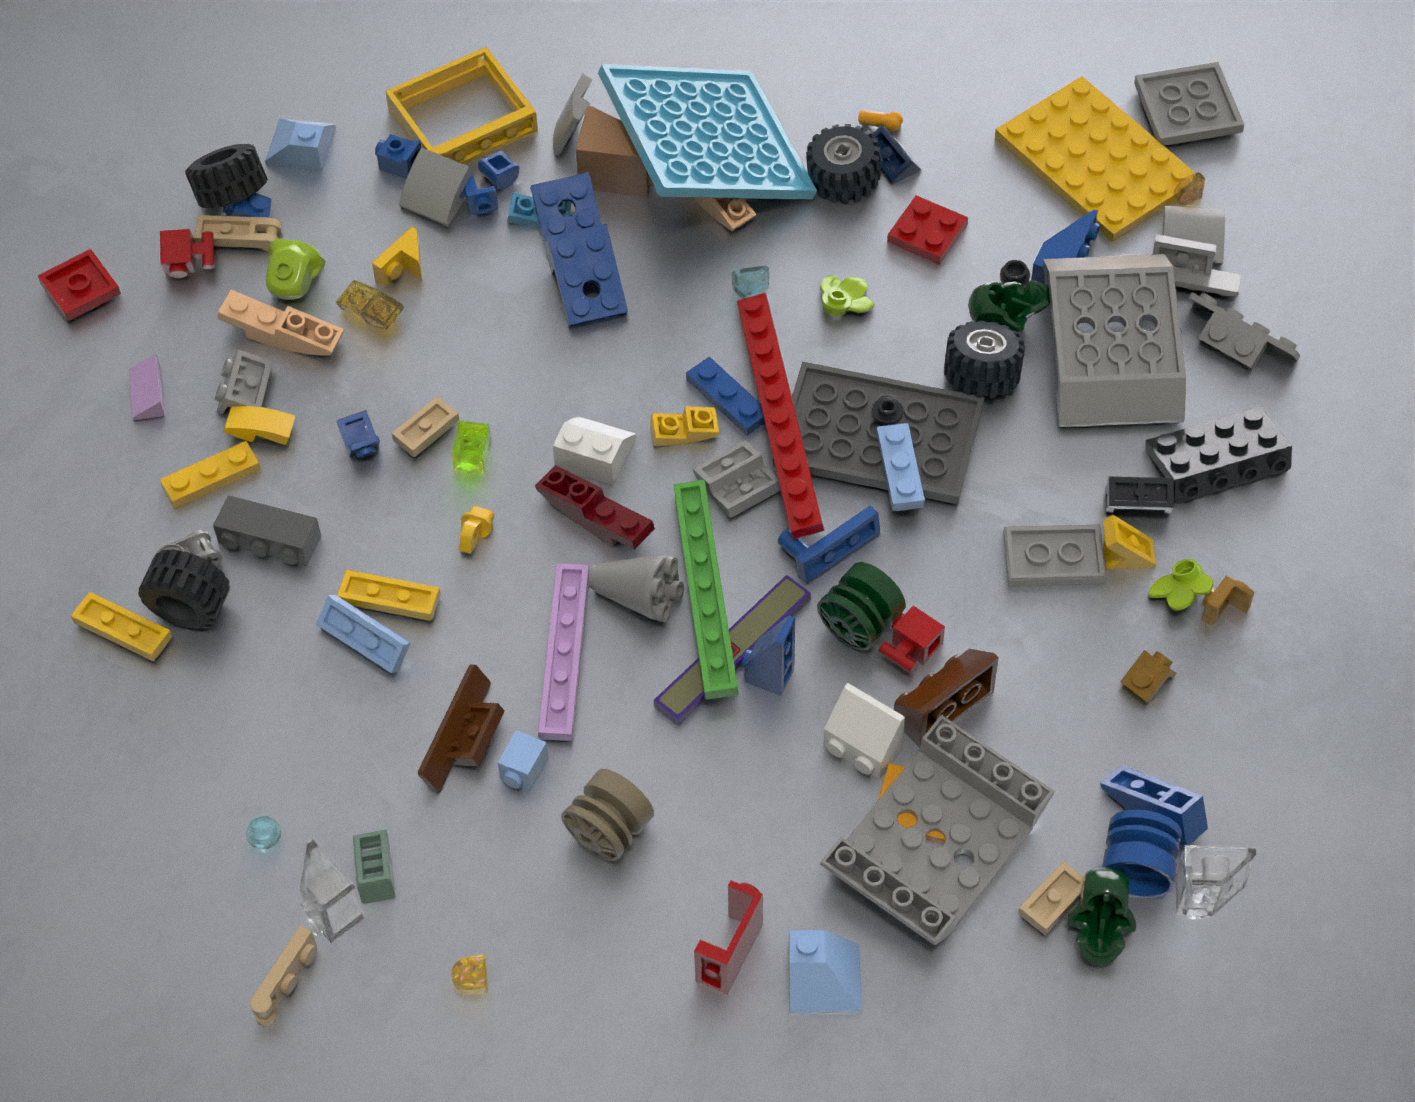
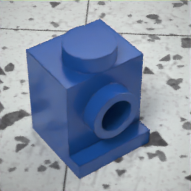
M392 134L388 136L386 141L380 140L375 148L379 170L407 179L410 169L422 148L421 141L415 139L412 142Z

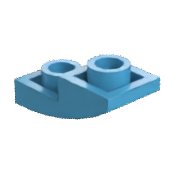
M513 193L507 222L540 227L533 197ZM561 202L558 205L560 214L563 216L570 215L571 202Z

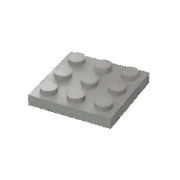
M1219 62L1135 75L1134 84L1155 138L1162 145L1243 133L1245 124Z

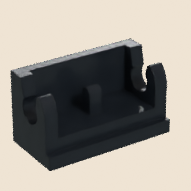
M1109 476L1105 488V498H1107L1106 512L1113 513L1114 509L1163 510L1164 514H1171L1172 510H1174L1173 478Z

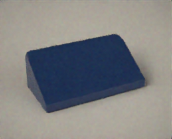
M884 125L872 134L873 138H876L878 141V147H880L881 169L893 184L921 170L896 137Z

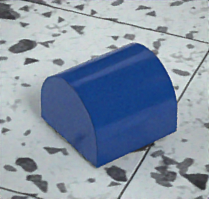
M502 150L478 161V170L498 189L503 190L510 187L519 175L520 166Z

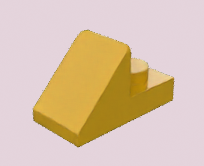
M412 226L372 262L376 283L385 287L392 280L397 279L404 269L420 280L422 279L420 245L415 227Z
M1114 515L1103 520V551L1107 569H1151L1157 566L1152 538Z

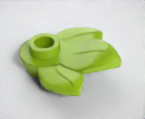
M834 275L826 276L820 284V291L823 293L821 299L823 310L831 316H843L847 310L858 313L869 311L875 306V303L865 297L868 283L864 279L855 276L847 277L843 281Z
M1183 559L1173 566L1172 574L1160 577L1152 585L1148 595L1149 598H1167L1170 609L1180 611L1189 607L1194 602L1196 595L1209 594L1214 583L1211 576L1204 574L1202 566L1197 564L1195 560Z

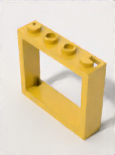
M487 47L385 91L388 111L410 141L420 140L422 148L462 164L469 163L538 132L536 111ZM486 75L513 112L436 147H432L406 110Z

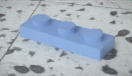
M908 423L877 427L876 435L892 511L924 508L925 499Z
M336 595L327 597L316 625L390 673L399 671L411 644Z

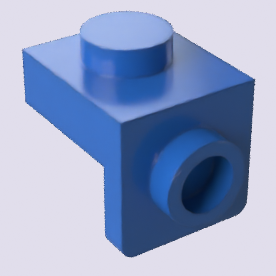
M472 173L459 195L461 201L466 200L470 216L497 210L498 201L495 187L477 189Z
M255 193L239 202L224 206L222 212L226 213V216L269 218L272 199Z
M367 410L336 421L349 457L357 455L358 458H364L376 452L375 448L379 447L380 440L378 435L376 436Z

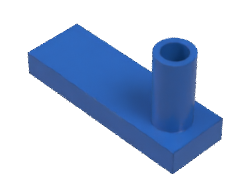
M868 506L811 546L801 538L793 539L791 530L787 529L778 537V544L796 559L798 577L808 584L879 535V514L873 507Z

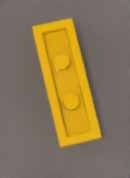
M244 441L160 479V482L175 509L260 471L261 468L247 441Z
M346 569L337 596L352 606L432 621L441 592L440 587Z
M92 592L86 595L71 615L73 623L153 662L172 638L169 629Z

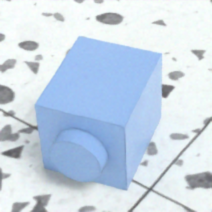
M516 730L497 762L500 779L512 788L518 789L521 787L531 791L549 759L547 743Z

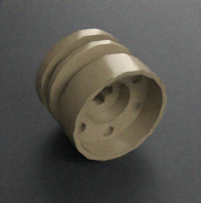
M601 768L584 786L585 796L578 795L575 797L572 805L563 811L561 818L566 829L582 846L605 860L616 861L622 856L624 849L631 845V834L637 835L653 818L654 809L643 792L632 782L614 771Z

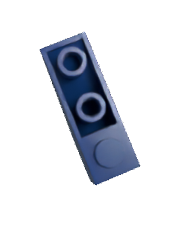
M1093 209L1043 242L1033 263L1031 280L1045 285L1043 259L1088 257L1090 245L1088 244L1090 240H1096L1100 229V224L1096 223L1098 210Z

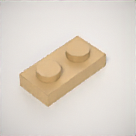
M436 396L393 431L392 439L411 456L416 457L460 421L459 413Z
M1063 861L1019 907L1018 914L1046 935L1079 900L1084 877Z

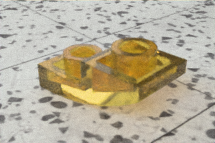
M355 280L350 283L336 301L341 310L359 315L367 324L385 330L395 322L398 315L405 308L402 303L387 294Z

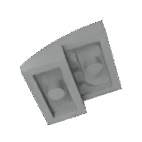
M584 74L578 80L555 125L553 150L554 154L558 156L571 140L586 112L587 106L590 105V102L585 100L583 96L590 86L592 79Z
M421 148L407 176L399 206L448 227L463 203L459 195L473 171L467 165Z
M1164 206L1162 235L1217 245L1213 264L1222 265L1224 259L1225 210Z
M746 440L693 468V472L698 480L705 479L707 493L729 518L781 491L778 477L764 465L762 455Z

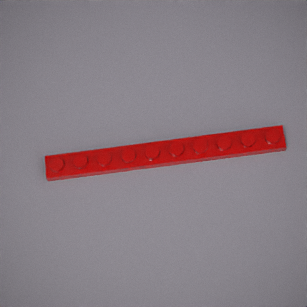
M762 293L738 300L739 313L792 537L797 539L825 531L767 294Z

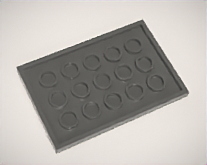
M802 361L792 399L812 475L888 490L876 435L877 427L880 425L872 417V406L878 399L890 397L898 400L903 406V417L897 424L908 423L924 497L959 504L985 397H976V395H967L961 392Z

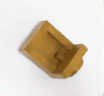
M1226 575L1216 590L1212 589L1209 594L1205 595L1201 604L1205 607L1202 620L1214 626L1229 604L1247 612L1251 607L1254 591L1245 583L1234 580Z
M1144 650L1120 682L1149 703L1169 677L1174 678L1177 673L1170 668L1173 662L1162 653L1156 651L1152 655Z

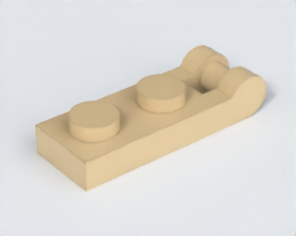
M199 215L194 240L195 243H202L201 233L210 231L213 232L214 246L262 248L264 251L269 252V245L281 233L282 223L276 218Z
M301 925L299 926L252 997L250 1006L256 1022L260 1026L269 1027L276 1022L277 1013L275 1010L285 994L289 995L294 990L298 981V974L304 965L308 966L313 961L317 952V945L311 930Z

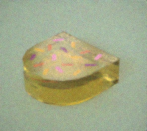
M1200 172L1185 178L1176 186L1174 198L1181 205H1188L1201 199L1206 178Z
M485 955L468 956L455 962L452 967L451 977L453 985L458 991L464 994L488 992Z

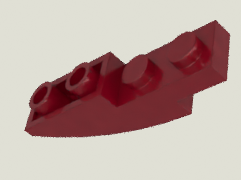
M557 465L535 485L536 490L559 511L612 546L620 542L635 550L655 530L653 520L605 497L601 487Z

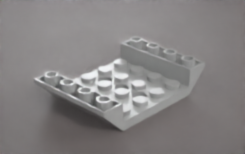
M1166 255L1043 259L1045 285L1049 288L1059 384L1056 398L1059 427L1184 422L1186 372L1173 266ZM1143 320H1149L1154 323L1156 328L1152 331H1145L1140 327L1139 323ZM1114 321L1120 322L1125 329L1121 332H1114L1108 327V324ZM1088 323L1094 330L1091 333H1082L1077 329V325Z
M941 715L923 736L919 752L850 836L847 839L839 838L820 861V865L930 943L936 945L952 934L1028 837L1055 791ZM903 813H910L916 817L917 823L911 828H905L898 823L897 818ZM933 831L940 832L945 837L944 845L941 847L930 846L926 842L927 834ZM959 854L968 855L972 859L973 864L969 867H961L956 864L954 857Z

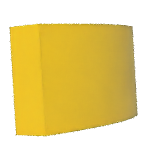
M231 406L223 433L252 443L257 435L286 445L290 437L295 415L263 407Z
M685 407L683 414L652 413L650 418L653 446L688 444L711 439L719 435L715 407Z

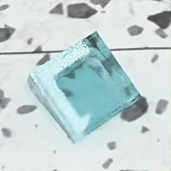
M766 265L732 271V289L742 299L759 295L769 288V267Z

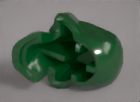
M1035 280L1029 281L1024 288L1018 282H1008L1005 284L998 282L984 283L976 287L969 298V314L973 322H997L999 325L1010 327L1011 331H1016L1019 334L1024 330V325L1028 318L1050 305V294L1048 286Z
M1096 867L1087 871L1084 875L1079 903L1068 914L1067 924L1081 930L1077 936V943L1086 960L1097 965L1112 963L1125 948V940L1122 934H1130L1136 931V920L1128 908L1129 878L1118 869Z

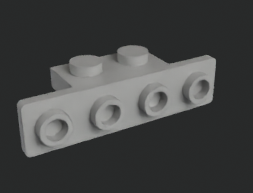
M1156 234L1152 255H1166L1173 266L1175 286L1194 291L1200 290L1216 293L1221 296H1238L1241 275L1212 269L1217 245ZM1122 254L1121 256H1135V255Z
M1194 293L1190 294L1189 299L1194 305L1212 314L1198 337L1201 342L1253 370L1267 346L1295 361L1299 360L1300 354L1295 350L1297 345L1282 336L1279 340L1268 335L1270 330L1257 322H1254L1253 325L1242 320L1244 316L1230 307L1226 311L1217 307L1218 301L1205 293H1201L1200 297Z

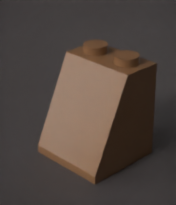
M587 106L576 146L577 173L589 172L593 191L648 197L650 186H654L623 122L593 106Z

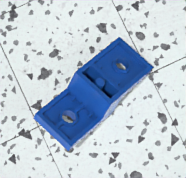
M589 172L531 185L530 189L551 274H556L568 327L628 313L607 224L601 223ZM563 201H569L574 205L575 213L571 216H563L558 210V205ZM587 282L596 283L599 287V295L595 298L585 296L583 285Z

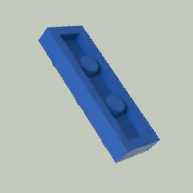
M710 356L686 372V380L746 436L765 424L761 403Z

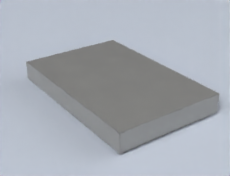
M1100 524L1004 527L1003 537L1008 587L1106 584L1107 577Z

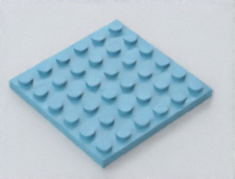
M601 64L598 75L659 196L767 199L814 198L817 189L752 71Z

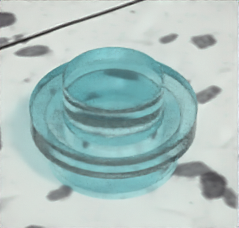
M258 816L248 825L246 837L252 847L261 850L269 849L279 841L281 829L275 819L268 816Z

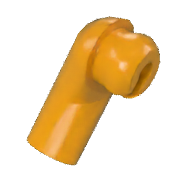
M861 110L858 121L861 125L877 128L884 125L890 132H894L901 128L903 117L896 111L888 114Z

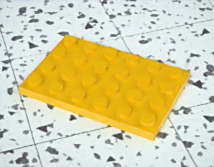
M1083 76L995 129V138L1080 214L1084 216L1093 209L1098 210L1096 223L1100 224L1099 231L1112 242L1164 209V206L1170 205L1192 191L1195 186L1198 187L1200 185L1201 177Z

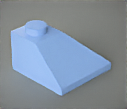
M279 118L265 160L266 165L322 171L336 125Z
M789 930L790 1014L861 1013L860 946L826 930Z

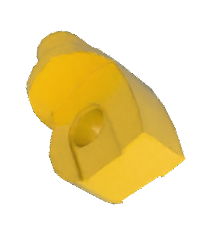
M473 506L469 512L463 513L461 517L462 530L460 533L459 551L471 554L480 538H485L491 533L493 529L492 521L495 517L491 510Z

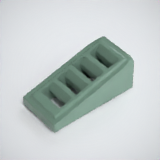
M387 829L354 835L356 883L361 902L366 904L394 898L395 885ZM381 846L379 849L362 852V849Z

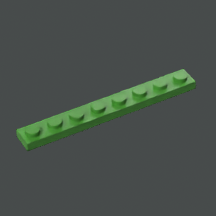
M705 479L673 484L705 698L708 700L739 695Z

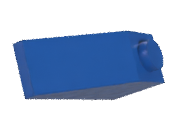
M787 616L761 636L753 650L748 649L741 664V667L745 669L746 683L774 694L782 695L794 672L795 617Z
M1123 765L1119 766L1100 782L1101 789L1127 810L1152 811L1171 818L1182 830L1180 845L1188 847L1208 829L1204 799L1200 794Z

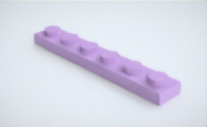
M556 564L538 727L539 739L572 741L590 572L589 565Z

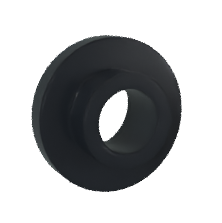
M1010 260L1001 268L1000 280L1003 284L1018 282L1024 287L1030 280V271L1024 262Z
M885 397L878 399L872 406V417L880 426L895 425L903 417V406L894 398Z

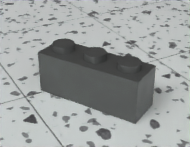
M230 495L227 496L213 524L217 541L224 547L250 551L260 557L269 556L277 558L291 565L300 564L307 566L321 538L316 517Z

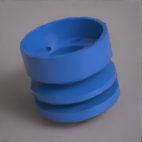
M1146 810L1118 812L1110 818L1106 846L1108 848L1104 852L1102 867L1118 869L1128 876L1129 896L1139 898L1165 896L1173 890L1177 868L1175 859H1177L1179 854L1182 830L1171 818L1157 812Z

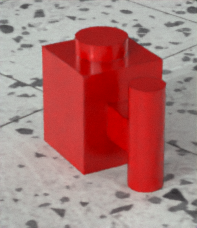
M190 229L160 231V264L165 275L183 278L188 274H196V259H202V268H214L213 232H202V243H195Z
M913 605L905 614L901 613L892 623V645L884 641L879 647L878 652L911 674L917 668L918 662L924 665L943 644L945 626Z

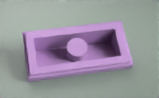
M154 355L129 369L133 420L165 416L161 367L157 355Z

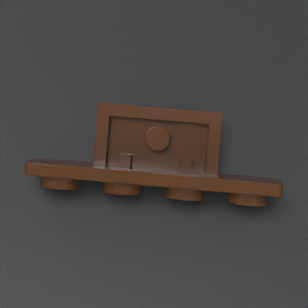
M470 664L418 770V776L432 791L439 792L452 765H480L505 712L499 703H483L491 682L477 665Z

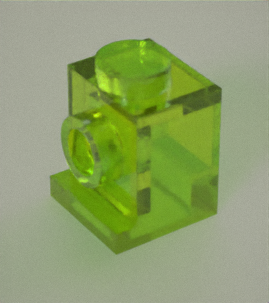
M458 421L456 438L451 454L454 469L467 473H485L492 443L489 424Z

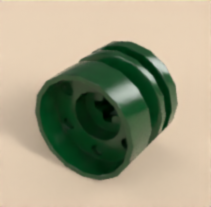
M858 562L854 563L838 582L839 585L833 586L828 594L821 598L817 604V609L822 622L835 637L851 648L863 651L869 650L884 633L885 627H890L896 618L903 613L906 608V602L900 588L887 574L872 564Z

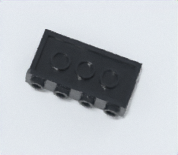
M1261 407L1145 440V450L1166 478H1173L1174 500L1176 503H1182L1287 472L1292 464L1291 443Z

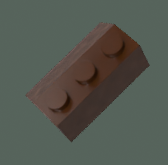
M968 649L960 656L958 654L952 656L937 673H930L925 676L919 686L913 691L902 693L894 703V711L905 717L904 733L920 748L923 736L941 715L951 722H955L992 694L995 688L999 657L995 653Z

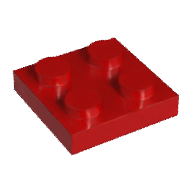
M915 195L888 233L887 242L940 265L967 227L968 217Z
M91 249L37 275L40 284L67 321L121 294L119 286Z

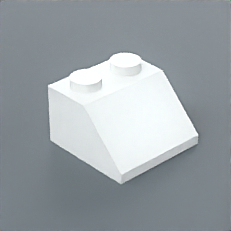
M578 416L564 422L553 444L554 464L571 473L614 485L636 440V434Z
M847 683L824 728L823 746L835 757H843L853 763L863 774H871L880 780L887 771L888 764L893 763L902 751L905 717Z

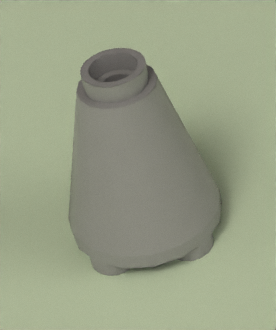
M663 555L607 561L601 564H594L589 574V586L591 589L656 621L667 622L675 600H681L684 593V584L682 581H679L678 559L676 557Z

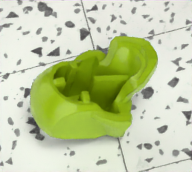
M275 239L269 245V264L266 274V287L269 293L284 300H296L303 297L307 293L312 279L317 277L324 269L326 260L321 257L319 251L311 244L303 243L301 240Z

